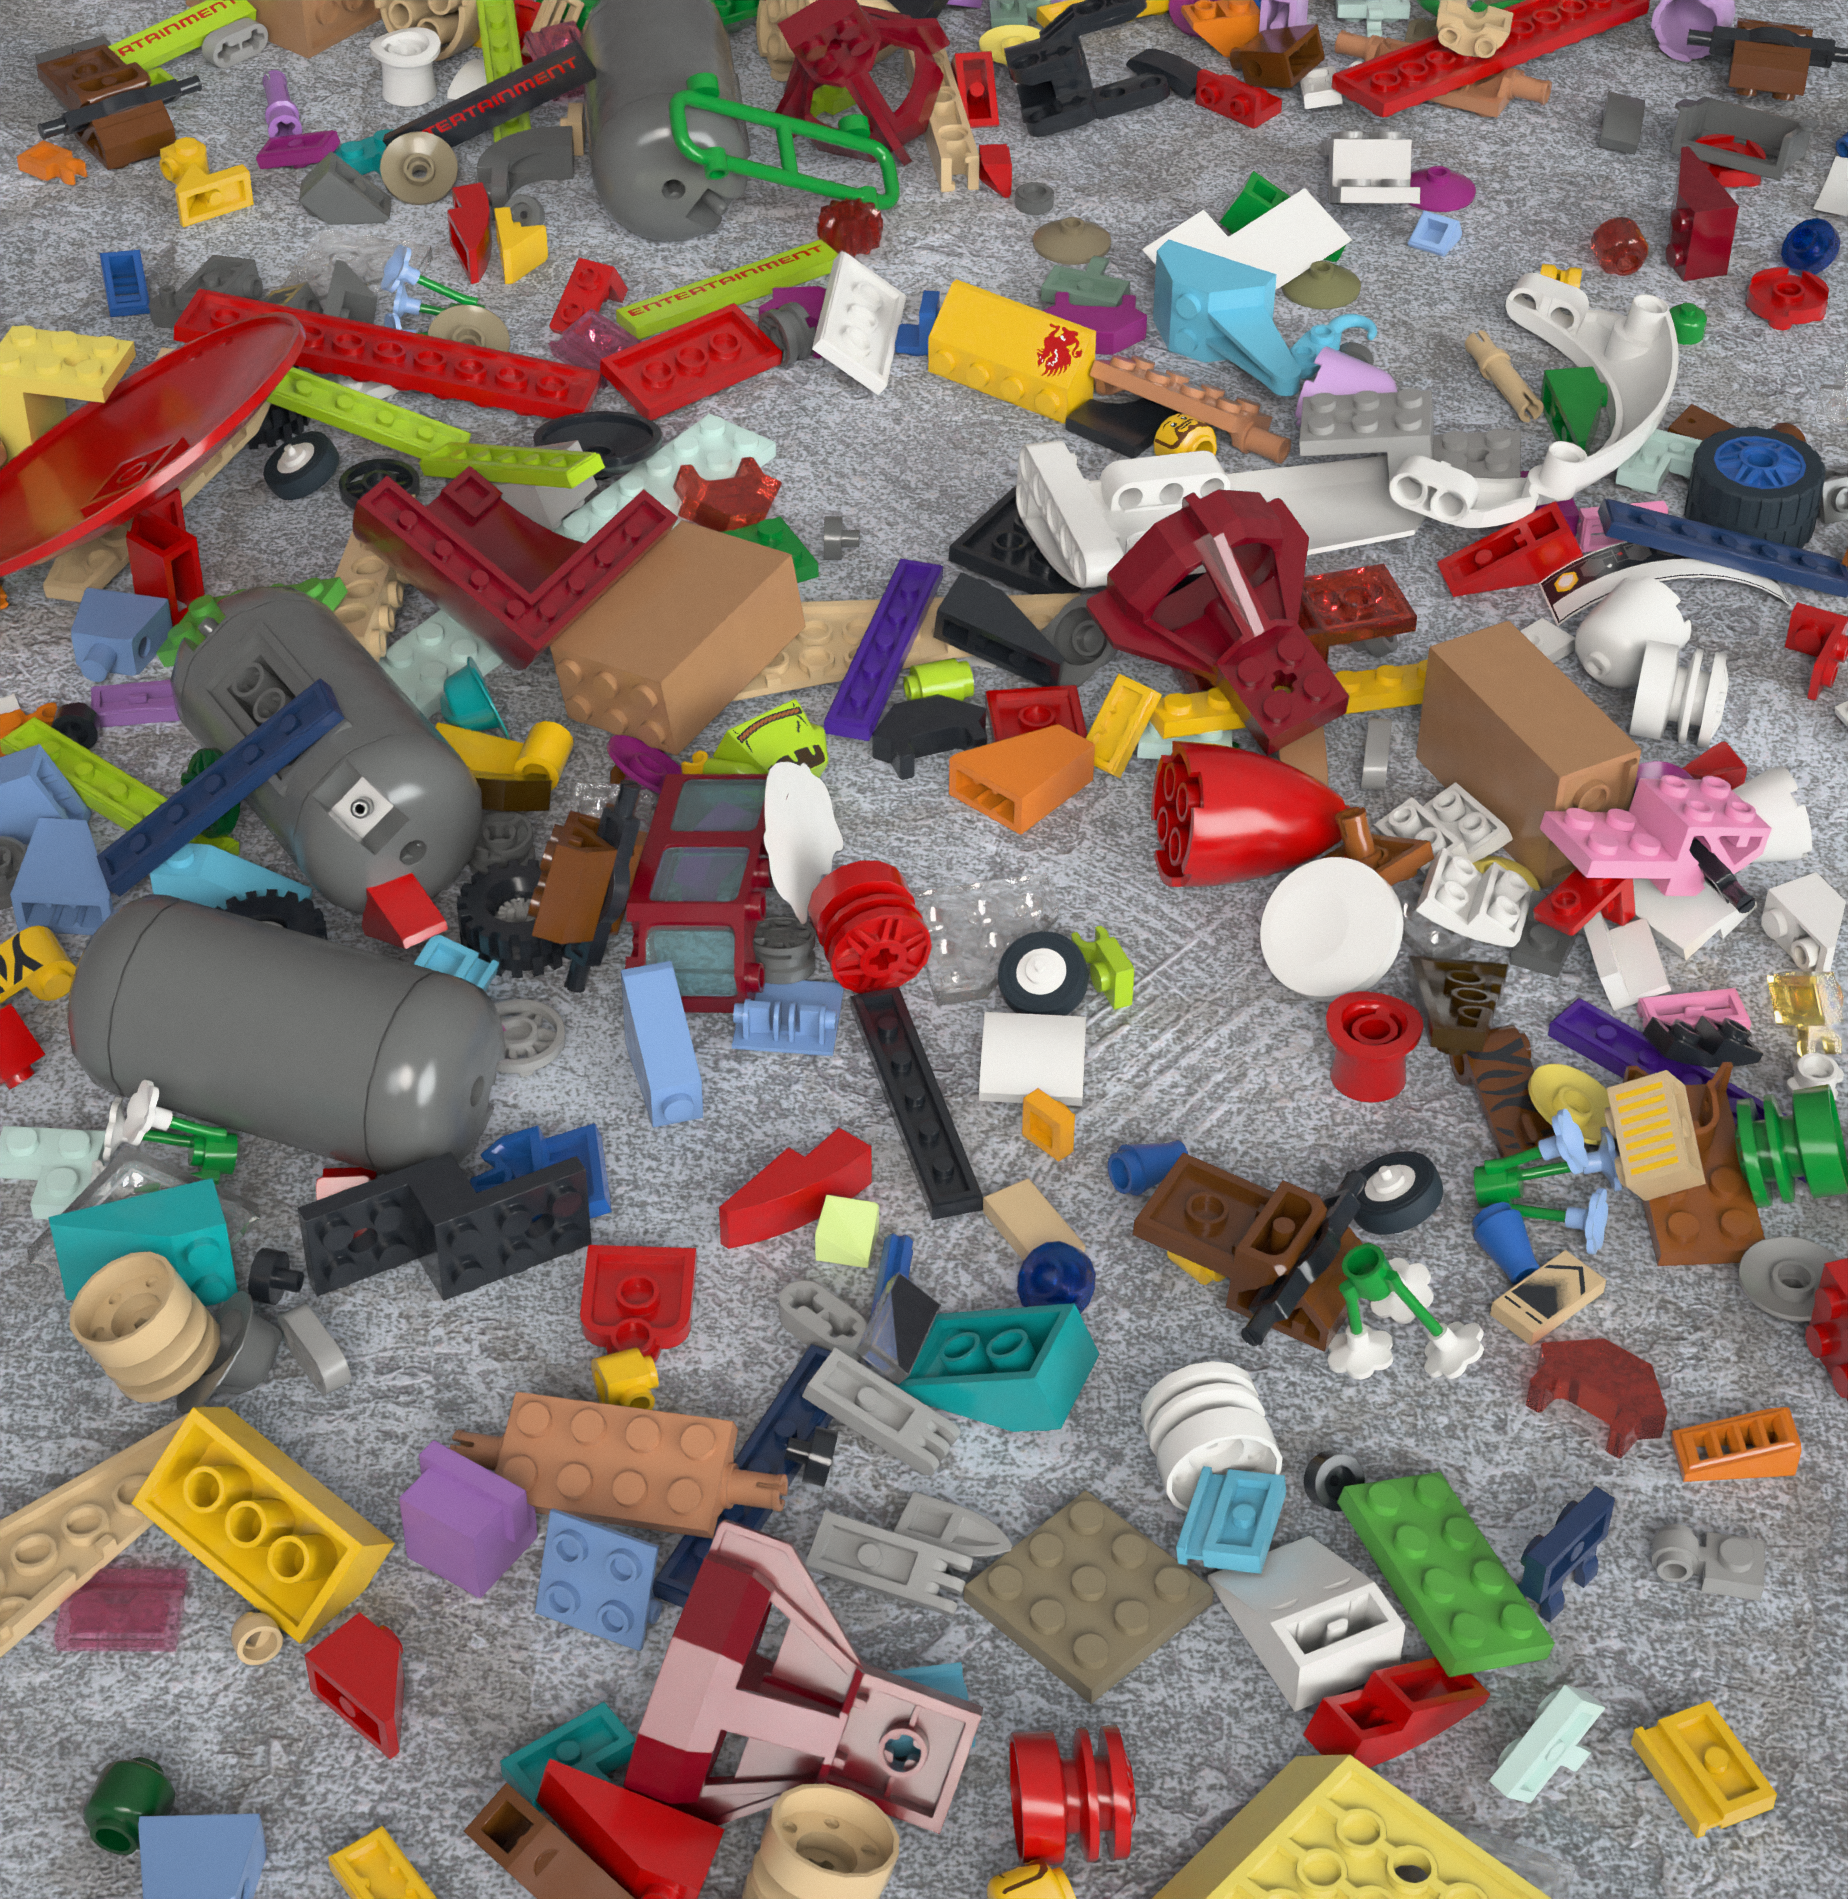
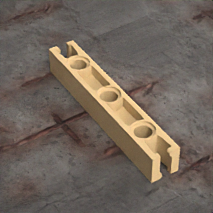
M904 48V71L909 88H911L915 74V57L912 50ZM943 48L933 54L944 77L932 115L929 118L927 130L923 133L941 192H952L955 190V182L952 181V175L958 174L966 176L968 190H979V153L946 49Z

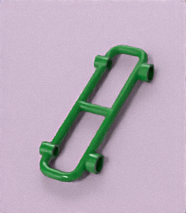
M706 72L690 76L686 80L687 90L682 89L676 92L669 102V118L675 145L688 160L703 165L705 177L709 180L723 179L728 176L729 172L854 203L857 216L861 218L874 217L879 214L880 210H889L897 204L900 197V186L893 156L882 143L868 138L871 133L869 121L865 115L852 114L845 116L838 121V129L734 102L719 97L718 77L715 74ZM685 106L775 129L782 169L727 155L722 147H710L707 149L698 147L689 137ZM792 134L872 155L878 161L881 168L884 194L877 193L876 188L873 186L855 188L799 173Z

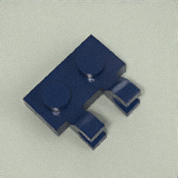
M1597 1486L1579 1503L1575 1500L1569 1502L1560 1513L1555 1527L1545 1537L1541 1534L1536 1535L1522 1554L1520 1563L1524 1566L1523 1578L1516 1585L1525 1599L1528 1597L1539 1605L1541 1604L1540 1617L1549 1623L1564 1608L1565 1597L1562 1591L1564 1579L1575 1570L1574 1582L1584 1588L1598 1573L1597 1546L1608 1536L1615 1498Z

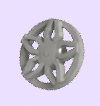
M528 999L506 1000L495 1004L502 1025L505 1028V1058L497 1062L495 1071L518 1073L520 1077L533 1075L534 1070L540 1069L555 1060L561 1051L564 1050L566 1038L564 1022L553 1008L544 1003ZM521 1013L518 1016H512L509 1018L501 1017L507 1014ZM543 1018L553 1025L556 1032L541 1028ZM525 1054L527 1057L524 1059H519L518 1055Z

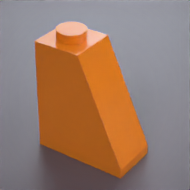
M1057 724L956 753L949 758V795L1022 835L1093 781L1095 744Z

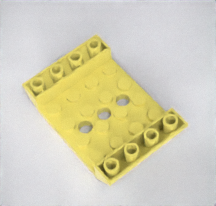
M1349 1754L1296 1756L1152 1899L1552 1898ZM1414 1865L1421 1868L1428 1878L1418 1883L1406 1882L1394 1870L1400 1866Z

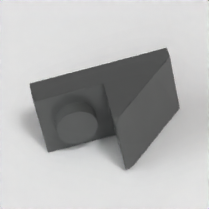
M336 260L323 314L373 324L377 297L344 261Z
M1533 890L1530 897L1527 921L1523 927L1520 941L1512 950L1510 964L1558 978L1580 930L1575 935L1569 936L1535 920L1533 909L1549 894Z

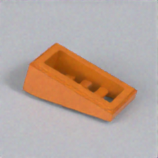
M1789 1407L1760 1410L1674 1430L1671 1434V1441L1683 1482L1795 1476L1801 1455V1442ZM1753 1444L1754 1448L1747 1450L1745 1445ZM1721 1446H1728L1730 1454L1723 1455ZM1696 1447H1705L1709 1459L1700 1460Z

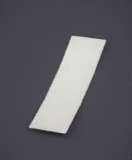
M1835 157L1824 187L1813 208L1814 210L1848 216V158Z

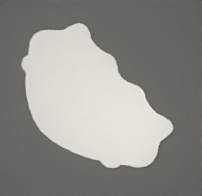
M780 762L769 770L766 781V831L764 833V843L769 854L770 872L777 892L792 906L800 923L805 924L807 922V910L812 892L819 884L821 876L831 873L833 855L836 851L843 849V839L834 818L829 792L822 780L813 775L805 763L799 766L791 762Z

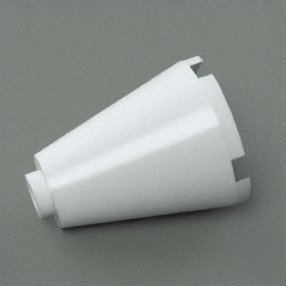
M1783 765L1770 768L1732 790L1744 802L1752 805L1756 809V814L1772 828L1763 854L1751 863L1800 860L1808 857L1807 853L1812 851V834L1805 805L1797 806L1790 792L1799 789L1794 778Z

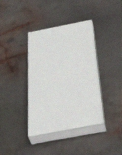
M841 251L833 261L812 349L879 395L887 387L895 351L896 336L901 323L906 295L852 256Z

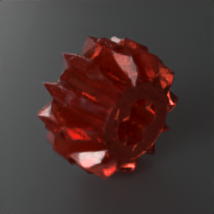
M845 197L843 201L831 200L830 205L821 207L817 223V236L819 240H823L838 254L843 251L855 258L856 254L868 255L871 249H876L880 246L883 218H881V211L875 208V203H863L862 198L849 200Z

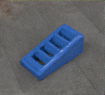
M140 249L100 253L101 273L110 317L149 314V296Z

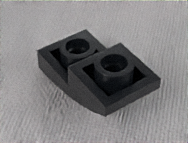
M1148 48L1130 58L1126 63V66L1136 75L1144 73L1164 75L1170 88L1186 100L1196 95L1197 72L1202 69L1180 56Z
M1702 1015L1696 1026L1693 1027L1679 1019H1675L1673 1024L1652 1017L1642 1033L1665 1058L1695 1066L1720 1067L1723 1062H1732L1733 1067L1758 1063L1763 1056V1053L1749 1040L1752 1033L1745 1026L1730 1018H1724L1721 1023Z

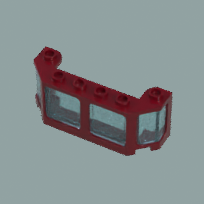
M666 774L627 900L626 922H631L634 935L632 938L633 950L631 957L625 956V969L671 961L685 1013H734L735 1003H744L745 999L754 1001L756 993H762L764 990L765 968L763 963L756 962L753 938L758 921H764L766 917V889L773 888L774 886L770 872L769 854L764 843V833L766 831L765 788L768 774Z

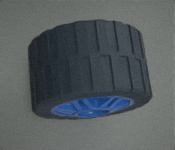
M1749 426L1719 431L1712 434L1711 437L1705 438L1695 450L1684 509L1685 519L1802 549L1804 544L1809 543L1815 530L1825 481V464L1821 461L1822 458L1818 452L1814 451L1809 444L1788 433H1782L1770 428L1764 429Z

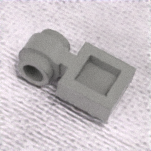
M1682 1524L1665 1525L1654 1536L1651 1562L1662 1579L1678 1583L1690 1579L1693 1574L1702 1575L1701 1592L1760 1601L1764 1589L1765 1541L1706 1532L1703 1547H1701L1693 1531Z

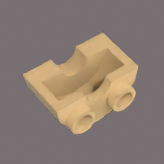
M1440 0L1436 23L1439 41L1443 46L1464 56L1491 57L1509 36L1513 13L1492 6H1488L1482 12H1474L1469 9L1467 0Z

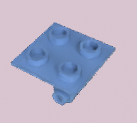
M806 980L792 984L765 983L763 992L756 993L754 1001L745 999L744 1003H735L733 1022L736 1023L732 1049L833 1056L844 988L840 983Z
M552 1508L548 1520L535 1613L641 1651L644 1645L647 1622L655 1624L662 1611V1602L655 1600L654 1593L652 1592L659 1546Z

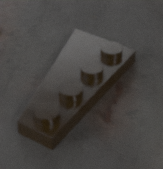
M1410 956L1407 975L1419 1013L1423 1018L1430 1047H1435L1438 1051L1449 1055H1464L1468 1050L1483 1051L1506 984L1509 964Z

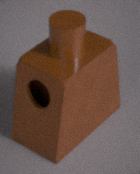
M1318 24L1267 29L1258 33L1243 47H1234L1230 53L1231 67L1234 70L1243 71L1245 83L1251 86L1292 88L1325 59Z

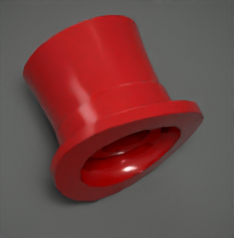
M1357 991L1337 997L1329 1005L1325 1019L1326 1034L1336 1048L1330 1069V1078L1336 1089L1353 1100L1368 1103L1384 1102L1400 1094L1407 1081L1406 1055L1416 1047L1423 1033V1018L1418 1010L1401 999L1376 992Z

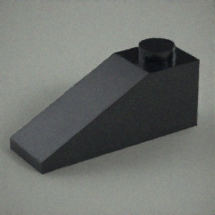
M961 572L937 609L933 637L1043 687L1059 686L1065 660L1059 651L1001 589L992 586L985 580L976 579Z

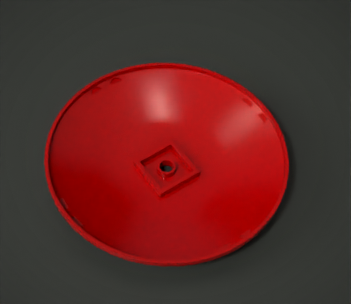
M286 312L267 313L246 318L201 336L119 381L105 403L87 402L37 438L33 445L26 447L0 468V578L40 565L108 533L149 508L198 471L246 425L292 368L303 349L306 339L305 329L300 321L293 314Z

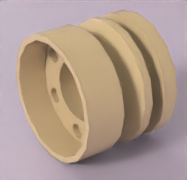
M153 1252L130 1253L108 1263L93 1274L81 1288L70 1310V1329L78 1342L97 1363L101 1364L108 1377L116 1383L125 1397L139 1403L160 1402L183 1392L200 1379L212 1364L220 1346V1326L215 1318L201 1303L196 1294L190 1290L167 1258Z
M802 1784L783 1792L773 1804L761 1836L760 1849L753 1858L751 1871L748 1873L743 1886L742 1899H880L881 1893L888 1885L899 1856L900 1837L891 1819L874 1802L856 1792L829 1784Z

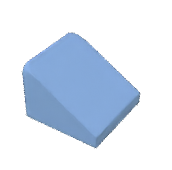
M1424 210L1408 241V246L1444 257L1462 236L1460 222Z

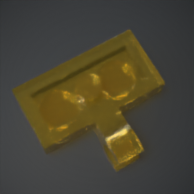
M1784 971L1768 975L1767 981L1776 1024L1796 1025L1798 1032L1797 1050L1800 1058L1809 1053H1817L1815 1045L1818 1039L1823 1041L1825 1054H1840L1842 1051L1841 1039L1836 1031L1827 1027L1844 1022L1841 1010L1843 993L1840 985L1835 980L1834 971Z

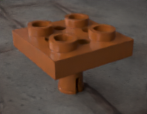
M1351 807L1336 814L1335 820L1339 826L1343 845L1322 857H1342L1359 861L1377 872L1390 886L1413 878L1418 873L1417 869L1435 859L1430 841L1371 834L1366 817L1367 812L1364 807Z

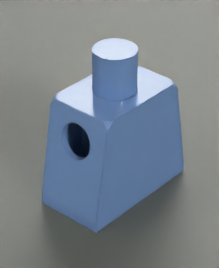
M87 587L71 629L76 665L81 668L82 674L94 682L105 680L108 673L129 676L140 674L157 655L156 652L168 638L169 630L173 628L168 599Z
M260 1813L139 1817L138 1828L143 1899L254 1898L267 1854Z

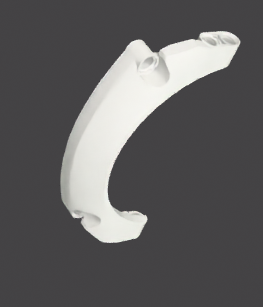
M1531 272L1521 276L1506 299L1505 307L1508 315L1513 321L1556 347L1578 367H1594L1600 382H1604L1607 386L1608 402L1606 409L1610 421L1609 439L1600 450L1588 457L1581 447L1573 443L1553 442L1549 445L1544 463L1534 466L1526 478H1474L1467 472L1451 467L1450 463L1438 462L1420 455L1410 456L1403 461L1390 482L1389 492L1392 499L1404 508L1444 523L1465 528L1491 527L1515 522L1533 513L1536 506L1549 504L1554 501L1569 500L1577 492L1617 469L1636 453L1656 430L1664 416L1674 389L1678 372L1679 353L1676 331L1668 304L1656 296L1641 294L1634 297L1628 316L1605 310H1588V297L1579 288L1538 273ZM1522 293L1532 296L1535 302L1526 300ZM1559 307L1569 309L1573 316L1564 314Z

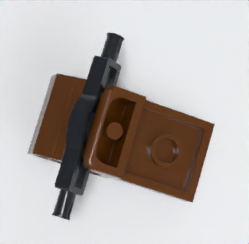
M1738 18L1737 25L1734 24V28L1714 26L1712 32L1691 29L1688 32L1687 45L1710 47V54L1731 56L1727 77L1728 87H1734V93L1739 95L1757 96V91L1760 90L1771 92L1772 98L1794 101L1795 95L1804 96L1809 66L1830 68L1832 62L1848 64V48L1835 47L1836 41L1832 39L1812 37V26Z
M106 44L36 65L38 79L70 109L69 112L63 113L58 119L42 124L39 123L37 125L38 132L43 140L59 134L67 136L74 133L75 138L107 170L121 169L128 166L129 163L144 158L161 156L160 149L175 143V128L164 105L177 101L181 96L201 91L202 84L199 77L194 75L180 81L172 79L150 86L152 82L149 74L137 62L125 64Z
M631 780L620 781L615 805L607 802L601 819L570 810L564 826L554 825L550 841L547 842L541 861L540 870L542 872L538 885L534 889L527 916L536 918L531 936L559 944H566L565 954L572 960L564 987L571 992L582 993L585 991L590 967L601 965L608 937L619 934L624 919L627 900L647 837V832L639 830L640 819L635 816L640 797L639 792L642 787L637 782Z
M1183 1152L1134 1220L1132 1235L1230 1278L1226 1308L1250 1318L1247 1325L1241 1331L1243 1340L1249 1345H1262L1264 1338L1272 1328L1325 1352L1348 1316L1345 1299L1339 1291V1285L1347 1280L1342 1270V1262L1350 1250L1363 1244L1349 1227V1224L1361 1207L1356 1198L1362 1189L1365 1188L1367 1179L1359 1171L1351 1170V1173L1347 1171L1336 1191L1324 1195L1322 1198L1284 1180L1273 1192Z

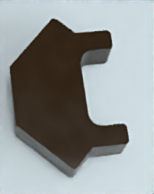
M470 770L481 788L484 810H550L552 780L546 779V774L514 775Z

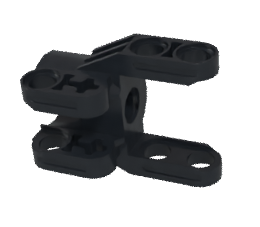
M1085 0L1072 4L1039 32L1040 38L1004 48L1010 79L1015 82L1023 123H1026L1028 133L1031 136H1047L1087 124L1094 119H1105L1157 104L1168 98L1170 88L1167 78L1164 75L1144 73L1094 88L1080 39L1081 35L1134 20L1138 14L1147 8L1146 0Z

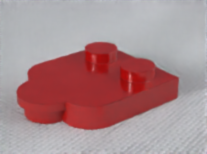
M588 1245L580 1308L581 1328L585 1338L596 1346L606 1348L607 1355L637 1347L643 1357L650 1355L654 1363L659 1358L661 1349H670L684 1342L691 1331L697 1269L696 1248Z

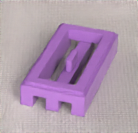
M170 680L91 687V709L98 714L101 720V728L180 721L174 705Z

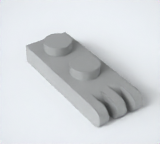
M837 1348L832 1350L810 1380L802 1395L803 1398L927 1476L934 1474L939 1466V1460L945 1458L950 1450L949 1445L954 1444L961 1433L956 1424Z
M825 1510L805 1566L811 1572L953 1617L958 1604L948 1598L937 1596L938 1590L940 1588L955 1594H962L966 1582L946 1574V1568L951 1567L958 1571L970 1572L974 1560L966 1555Z

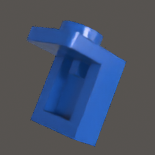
M923 291L919 311V325H899L895 341L896 353H905L916 357L928 355V337L941 309L940 291Z

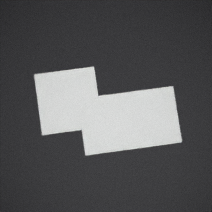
M1304 188L1229 237L1202 210L1142 250L1156 265L1157 250L1168 239L1277 274L1275 289L1277 290L1308 270L1313 262L1323 260L1352 241V239Z

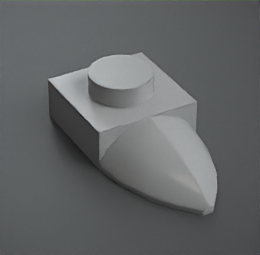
M915 1491L893 1531L894 1533L968 1557L998 1555L1011 1551L1013 1546L1005 1533L983 1515L968 1508Z

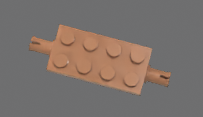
M1341 30L1335 42V53L1361 58L1366 62L1412 43L1388 37L1385 39L1377 35L1366 37ZM1508 68L1499 74L1490 75L1475 81L1473 84L1462 86L1448 92L1446 95L1437 96L1428 101L1440 103L1445 108H1460L1472 111L1481 117L1497 118L1507 104L1515 97L1545 105L1550 97L1552 82L1524 76L1525 71Z
M1112 355L1111 360H1094L1090 376L1094 377V388L1097 394L1102 396L1116 395L1126 390L1228 431L1232 438V446L1239 448L1240 452L1244 454L1253 452L1278 464H1282L1288 457L1291 440L1268 431L1273 417L1260 412V404L1237 397L1236 401L1224 397L1225 390L1204 383L1201 384V387L1189 383L1190 376L1169 369L1166 370V373L1154 370L1155 362L1139 356H1132L1131 359Z
M515 1393L506 1431L502 1437L466 1432L465 1430L458 1429L453 1434L452 1440L460 1442V1446L450 1444L449 1448L488 1470H495V1474L526 1490L527 1503L535 1507V1513L549 1515L550 1510L554 1508L588 1521L712 1539L718 1516L724 1509H731L734 1504L781 1512L785 1506V1500L779 1499V1495L787 1496L788 1479L785 1474L776 1475L739 1470L738 1464L734 1463L733 1454L738 1428L734 1421L530 1393Z

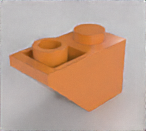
M1199 0L1195 4L1181 6V13L1192 29L1225 58L1230 57L1231 50L1234 47H1243L1259 33L1261 10L1254 0Z

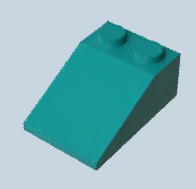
M213 1178L48 1217L66 1300H75L78 1292L91 1276L108 1263L130 1253L153 1252L166 1257L204 1306L225 1302L234 1293L238 1292L226 1221Z
M1075 1303L935 1314L909 1374L902 1369L893 1385L925 1405L1011 1432L1050 1431L1062 1428L1100 1353Z

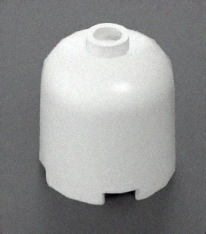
M1644 576L1640 581L1630 580L1628 577L1624 578L1586 616L1576 631L1575 650L1586 672L1596 681L1607 687L1627 689L1638 685L1648 640L1678 645L1680 651L1690 639L1691 622L1689 619L1684 622L1681 613L1676 607L1681 601L1679 597L1665 584L1650 576Z

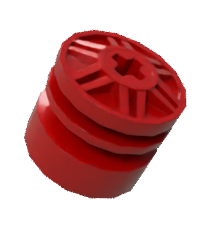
M879 860L853 862L843 865L825 876L813 890L808 905L810 921L815 928L819 943L823 946L824 955L829 962L833 977L843 988L863 994L900 987L913 979L927 963L932 949L930 932L923 922L921 912L915 905L914 897L905 877L895 866Z
M1106 1725L1100 1727L1098 1755H1093L1092 1744L1086 1727L1076 1728L1072 1741L1071 1757L1064 1758L1060 1756L1058 1743L1052 1730L1012 1732L1009 1738V1778L1013 1828L1020 1865L1031 1860H1042L1048 1865L1062 1864L1066 1853L1067 1835L1078 1834L1080 1847L1086 1861L1097 1862L1100 1832L1105 1833L1108 1853L1112 1860L1128 1859L1131 1849V1833L1136 1817V1800L1132 1766L1124 1750L1118 1726Z

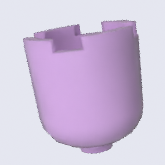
M1661 0L1654 10L1651 28L1655 31V36L1660 42V50L1672 59L1683 62H1690L1692 59L1710 55V47L1687 45L1689 29L1712 32L1714 26L1731 27L1736 11L1734 0Z
M1326 346L1314 361L1315 364L1321 366L1314 382L1306 379L1295 412V417L1299 418L1296 426L1301 427L1303 397H1310L1319 393L1349 395L1361 391H1374L1377 393L1397 392L1396 383L1391 375L1384 370Z

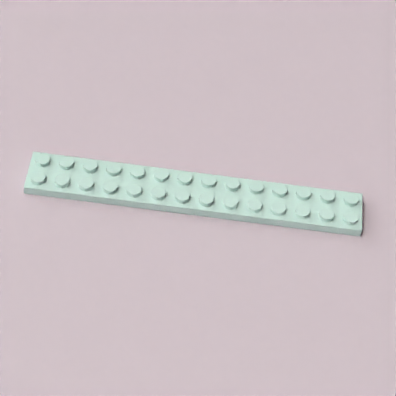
M709 413L658 450L651 459L632 469L565 518L561 526L553 530V532L586 543L643 489L678 517L673 528L682 520L689 522L776 457V442ZM439 610L387 648L385 656L380 657L378 664L428 719L441 709L440 698L444 694V680L467 665V657L473 658L483 677L504 661L443 610Z

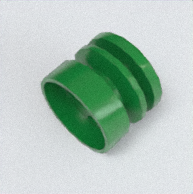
M1830 1084L1793 1090L1792 1115L1783 1116L1774 1094L1764 1095L1765 1119L1762 1120L1759 1119L1753 1098L1737 1100L1738 1119L1737 1128L1735 1129V1142L1743 1179L1752 1192L1757 1208L1773 1205L1772 1182L1777 1181L1784 1204L1794 1202L1795 1178L1803 1176L1814 1199L1848 1193V1162L1838 1110Z

